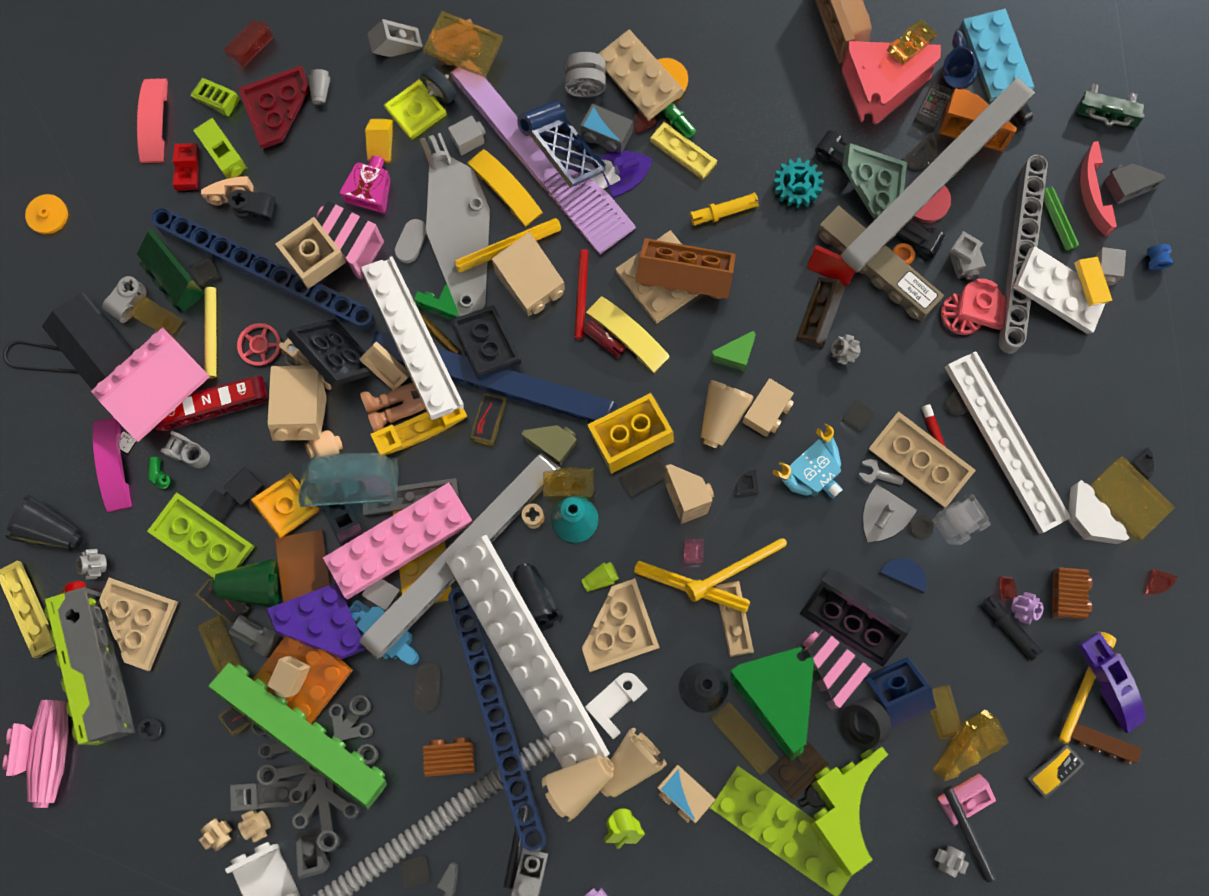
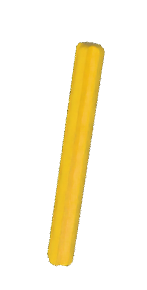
M554 218L456 259V269L458 272H463L492 260L493 257L528 232L537 241L560 231L561 225L558 219Z
M638 561L634 568V572L638 575L685 592V584L693 581L642 561ZM714 587L707 589L703 597L743 613L748 611L750 605L748 599Z

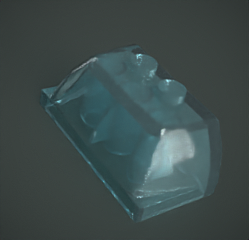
M344 453L314 457L307 464H303L299 490L300 507L397 500L398 458H388L381 453Z

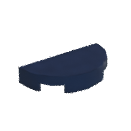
M905 558L893 559L885 564L879 572L922 593L926 591V575L920 565L912 560Z

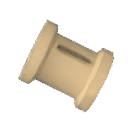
M537 504L525 506L522 510L524 523L531 529L539 528L544 523V514L541 507ZM533 511L536 512L537 517H535V521H531L530 517H527L531 516V512Z

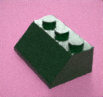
M150 229L137 252V255L142 260L139 265L147 274L152 273L155 278L152 281L160 291L165 289L169 294L165 297L174 308L179 306L185 312L204 297V292L165 243Z

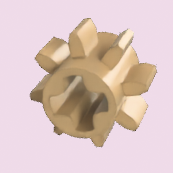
M256 809L241 815L244 821L238 823V826L245 840L252 838L253 842H257L267 836L265 830L270 828V823L263 811L257 813Z
M214 819L200 830L203 837L199 841L205 849L212 847L217 851L231 840L228 833L233 829L226 820L219 823L217 819Z

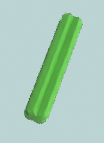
M1053 187L1045 188L1043 200L1064 248L1067 251L1077 248L1079 243Z

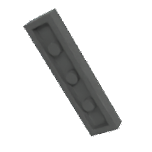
M452 478L361 491L363 515L372 516L401 511L447 483H450L459 498L457 479Z

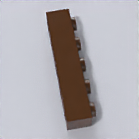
M1066 719L1062 720L1058 735L1061 734ZM1076 723L1069 742L1072 740L1076 741L1077 745L1086 748L1089 746L1094 752L1100 754L1102 752L1107 753L1109 758L1122 759V763L1127 765L1138 764L1142 748Z

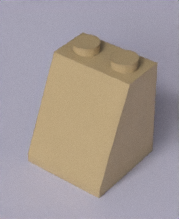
M530 232L492 258L495 275L528 316L532 313H539L544 309L546 303L550 300L555 301L563 295L565 290L564 281Z
M312 365L271 366L268 428L272 441L320 439L327 396L322 376Z

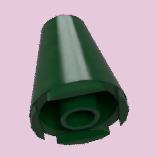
M269 559L217 573L215 579L210 581L211 593H215L218 599L269 608L279 604V592H277L279 584L278 563L276 559Z

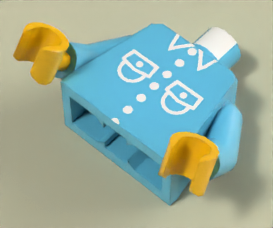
M824 424L826 427L824 434L822 430L817 428L816 434L823 438L822 441L818 439L790 466L779 463L782 467L781 473L773 470V475L780 477L791 492L815 497L823 489L834 499L843 490L833 480L841 472V460L838 447L833 438L834 429L831 426Z

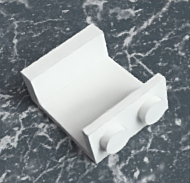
M266 842L254 849L255 854L249 857L243 854L231 860L232 866L225 869L227 874L233 872L243 896H300L278 844L270 846Z

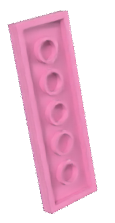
M447 483L326 555L323 559L344 597L348 600L469 527L473 521L450 483Z

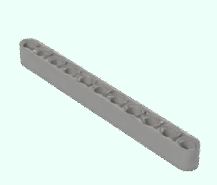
M1017 77L841 254L840 258L856 273L859 272L1032 98L1035 92Z
M545 453L539 454L366 631L359 642L377 659L382 657L456 580L445 558L484 535H487L492 543L522 512L524 507L530 504L556 477L561 468Z

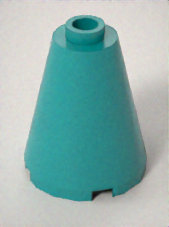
M569 496L560 500L555 505L551 514V525L560 539L572 543H581L588 540L595 533L598 526V512L593 503L581 496Z

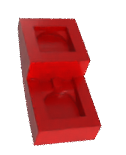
M175 144L172 160L175 166L173 177L174 190H198V144Z

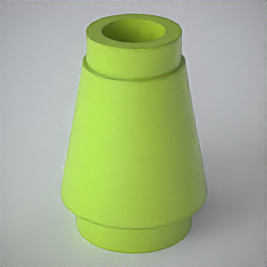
M603 562L585 578L581 579L586 591L589 592L615 584L614 581L618 580L619 576L611 562L607 564Z

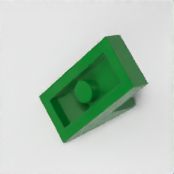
M447 284L439 299L430 292L423 294L417 291L414 298L417 307L449 320L460 317Z

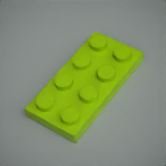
M177 492L147 531L214 579L217 573L239 568L255 547Z

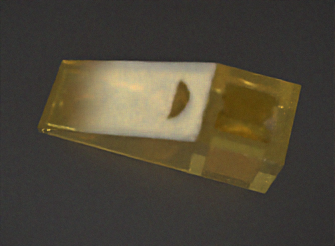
M984 710L966 721L934 767V771L943 780L948 781L949 779L956 778L962 771L970 766L977 765L983 758L998 752L1003 746L1008 744L1009 741L998 719L987 710Z

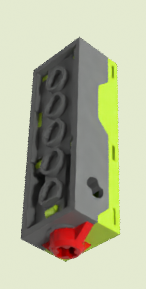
M75 581L66 584L60 595L45 599L47 607H45L44 611L46 618L51 623L50 638L53 644L56 645L57 650L55 660L62 672L61 686L68 698L66 708L74 724L72 735L80 745H99L133 734L135 731L108 624V617L99 601L102 593L88 589L82 581Z

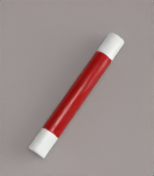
M931 405L921 407L931 436L945 446Z

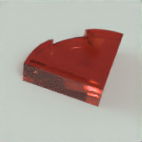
M639 110L637 111L634 119L635 133L656 126L655 117L648 121Z
M1155 569L1151 570L1146 593L1159 594L1168 590L1175 584L1178 576Z
M1000 576L1001 599L1012 600L1017 598V590L1011 576Z

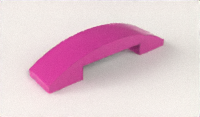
M114 417L94 421L95 467L107 512L132 507L129 485L125 483L119 440H122L120 425Z

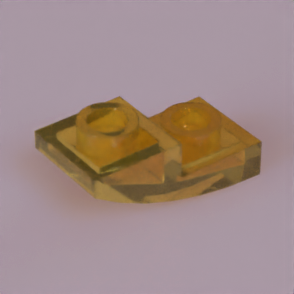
M144 295L130 313L132 317L156 332L163 327L171 336H173L183 322L181 318L154 303Z

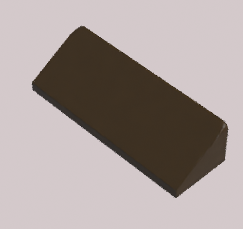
M818 278L798 332L797 340L819 348L824 347L845 286L839 279Z

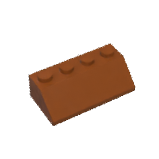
M645 238L639 257L636 282L647 287L659 286L670 291H687L692 295L705 294L715 299L728 298L736 254Z

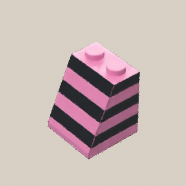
M327 201L325 206L319 209L316 220L340 249L347 266L358 279L362 280L364 276L361 267L372 263L384 243L376 224Z
M825 630L819 633L815 631L802 644L806 647L802 651V655L805 660L813 658V677L828 707L832 710L838 709L869 673L871 668Z

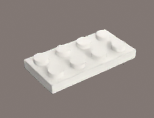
M1035 246L1029 249L1013 288L1086 334L1093 333L1105 304L1089 307L1078 273Z

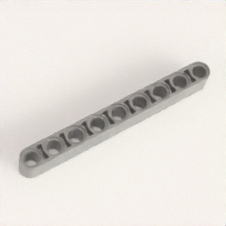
M1040 155L1031 156L1020 172L1005 289L1006 309L1004 327L1000 330L999 347L1007 354L1016 352L1025 343L1031 298L1019 292L1013 286L1018 277L1016 272H1020L1026 258L1020 254L1019 250L1027 254L1030 248L1038 247L1048 166L1046 159ZM1030 167H1035L1037 171H1033ZM1027 187L1034 189L1035 192H1030ZM1025 208L1030 209L1033 214L1026 212ZM1022 229L1027 230L1030 235L1024 234ZM1014 293L1019 294L1022 300L1016 299ZM1011 315L1017 316L1019 322L1012 320ZM1008 337H1013L1017 344L1009 342Z

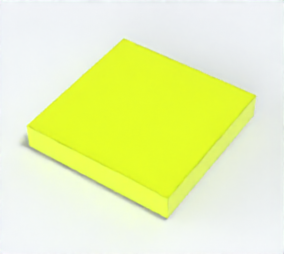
M420 80L384 104L387 112L411 140L447 115L446 110L433 95L430 96L428 94L429 90Z

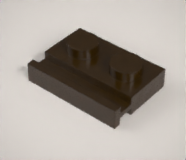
M806 740L802 754L792 761L785 755L768 773L795 800L816 779L815 775L830 764Z

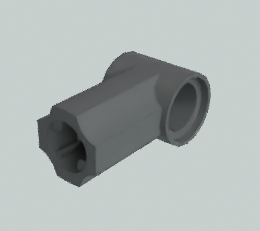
M239 615L229 631V634L251 646V649L266 658L271 656L282 639V636L277 635L274 631L264 626L262 628L242 615Z

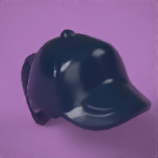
M956 30L952 40L954 49L946 56L943 75L950 87L960 90L970 87L975 82L978 62L975 55L966 48L963 34Z

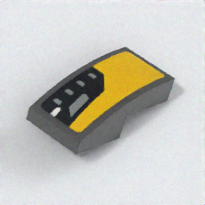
M1065 744L1047 758V762L1030 774L1028 779L1047 798L1084 765V762L1068 744Z

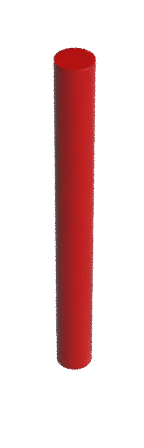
M585 249L579 252L574 339L582 340L584 335L589 251Z

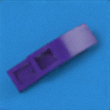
M1101 632L1095 633L1077 645L1102 685L1099 691L1124 732L1129 733L1145 722V709L1139 690L1120 653H1113Z

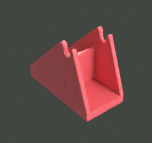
M849 41L842 62V73L860 121H864L865 114H871L872 122L878 124L931 80L936 62L941 58V45L905 44L916 53L902 63L890 52L899 43Z

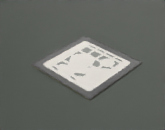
M122 429V440H119L120 451L128 456L137 441L126 430Z

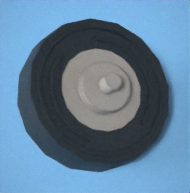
M432 66L426 67L421 72L420 77L429 89L428 94L430 96L433 94L446 104L456 97L457 93L448 80L449 76L447 74L443 75Z

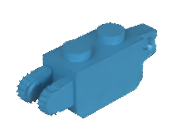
M358 600L349 607L353 619L358 623L356 626L361 630L359 632L361 637L386 612L381 607L369 608ZM406 631L383 657L388 659L390 656L395 660L399 657L404 663L412 666L416 665L419 661V655L409 646L412 642V634Z

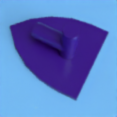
M623 151L622 154L612 152L600 156L602 160L611 161L615 174L621 179L610 185L603 173L612 197L621 195L637 186L648 173L653 159L631 151Z

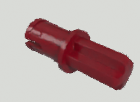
M591 320L585 324L583 331L599 343V347L603 346L617 359L623 354L621 352L625 351L626 346H623L613 338L611 332H606Z

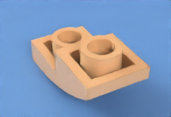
M248 176L229 178L205 187L201 190V195L209 204L222 205L223 203H229L228 196L234 190L253 192V184Z

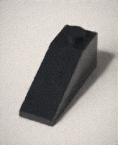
M334 476L311 485L340 546L363 534L360 524Z

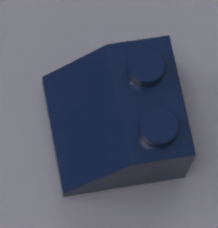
M909 657L865 676L866 683L874 700L889 715L891 728L936 708L932 687Z

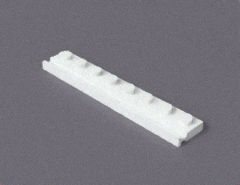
M389 257V260L386 261L380 260L362 266V274L430 419L433 420L450 414L458 408L463 409V402L393 257Z
M975 351L945 366L947 373L1039 534L1044 533L1070 519L1068 511L977 352Z

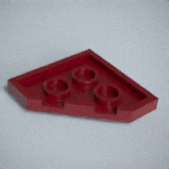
M301 65L238 88L261 149L284 141L310 90L308 80Z

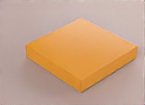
M289 473L251 499L252 504L279 539L319 512V508L292 473Z

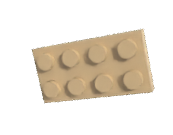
M630 29L599 53L605 59L606 73L648 121L684 93L681 86Z
M899 411L868 449L944 508L948 506L976 471Z

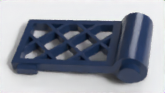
M551 101L518 116L517 124L520 131L525 136L532 137L570 188L594 178L606 170V164L600 156H595L567 120L566 109L559 101ZM564 127L568 132V136L557 133L558 128ZM541 136L551 137L552 144L545 142ZM556 139L566 142L567 149L557 146ZM571 144L578 146L582 153L572 151ZM554 152L566 155L565 161L558 159ZM573 157L581 160L580 166L570 163L569 158ZM584 163H591L596 169L585 168ZM568 169L579 172V177L573 179L568 173Z

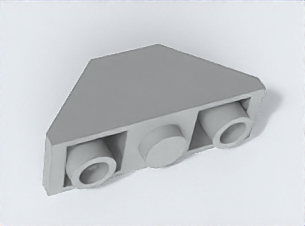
M523 848L511 896H539L548 853L540 851L531 852Z

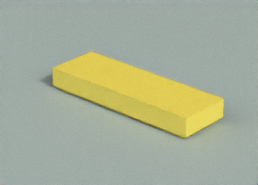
M665 122L662 123L650 138L651 143L702 180L717 164L716 159Z

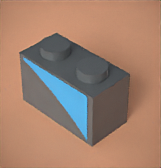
M592 104L580 125L581 137L589 143H597L610 152L622 154L633 133V121Z

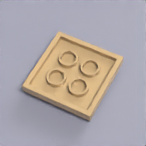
M671 230L657 239L659 241L681 244ZM640 251L615 268V272L653 321L658 324L697 295L689 294L687 291H670L664 287H647L637 283L636 277Z

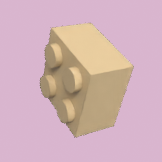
M315 217L276 243L280 253L308 289L346 263L340 249Z

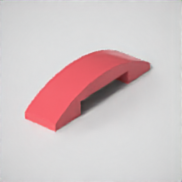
M144 79L141 86L137 113V139L141 163H164L165 142L162 139L163 101H167V79Z
M1097 141L1093 142L1083 158L1080 185L1086 210L1095 226L1105 236L1109 235L1117 225L1112 205L1103 206L1096 170L1103 161L1099 142Z

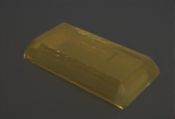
M950 685L932 689L936 708L931 710L939 739L964 734Z

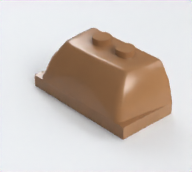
M816 0L838 62L842 63L849 41L869 42L872 29L869 14L866 11L863 0Z

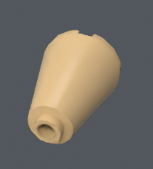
M711 380L708 385L701 438L705 439L704 444L716 449L718 444L723 446L752 404L754 397L739 389Z
M631 728L610 759L614 766L612 771L613 777L600 790L606 797H616L659 772L667 765L665 759L660 761L658 758L660 751L643 733L637 736L635 728Z
M601 755L547 774L542 778V787L547 785L549 792L545 795L557 814L562 818L568 816L567 821H570L613 777L612 771L614 766L609 758H603Z

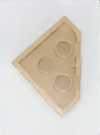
M108 578L99 601L108 617V624L112 634L119 644L124 663L150 671L178 602Z
M635 579L611 587L605 603L594 622L588 638L582 647L590 672L659 649Z

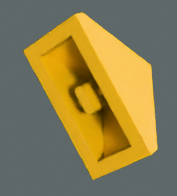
M370 119L365 129L368 162H370L371 156L375 155L383 158L384 163H391L393 119Z

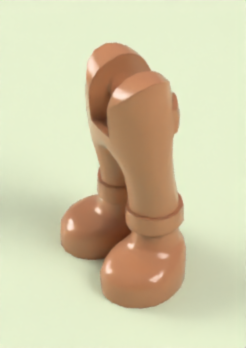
M414 383L400 386L387 394L380 395L378 398L373 397L369 392L360 393L374 432L383 429L387 422H396V420L425 409L420 397L417 399L412 397L419 394ZM403 402L401 405L385 410V412L377 413L382 408Z

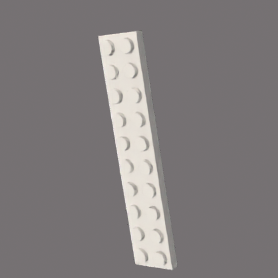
M487 535L446 557L445 560L542 733L549 738L551 745L555 747L556 752L554 754L562 768L601 755L603 758L607 757L609 751Z

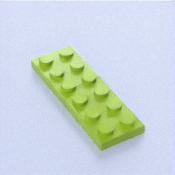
M739 766L735 768L710 808L833 896H839L851 876L844 874L811 827L810 823L815 821V819Z

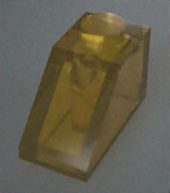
M570 467L544 471V496L592 497L595 492V468Z

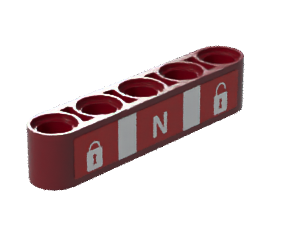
M252 376L194 392L158 423L155 429L157 431H166L265 403L268 401V396L262 376Z

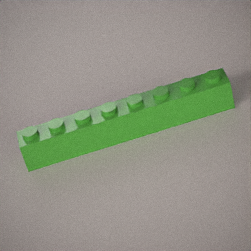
M228 663L209 685L212 692L368 810L387 786L384 779L385 774L375 766L371 769L364 764L366 760L357 752L353 751L350 754L344 749L346 745L335 736L332 739L326 736V730L316 722L310 724L306 721L307 716L296 707L292 710L286 706L288 702L283 697L277 694L274 696L267 691L268 686L262 681L256 679L254 682L248 677L250 673L242 666L237 665L234 667Z

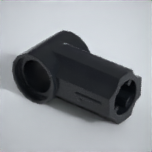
M829 130L815 148V152L821 159L825 161L833 160L843 167L844 149L847 144L844 143L841 135Z
M913 219L896 234L916 246L917 251L927 258H934L946 240V236L940 230L933 227L926 228Z

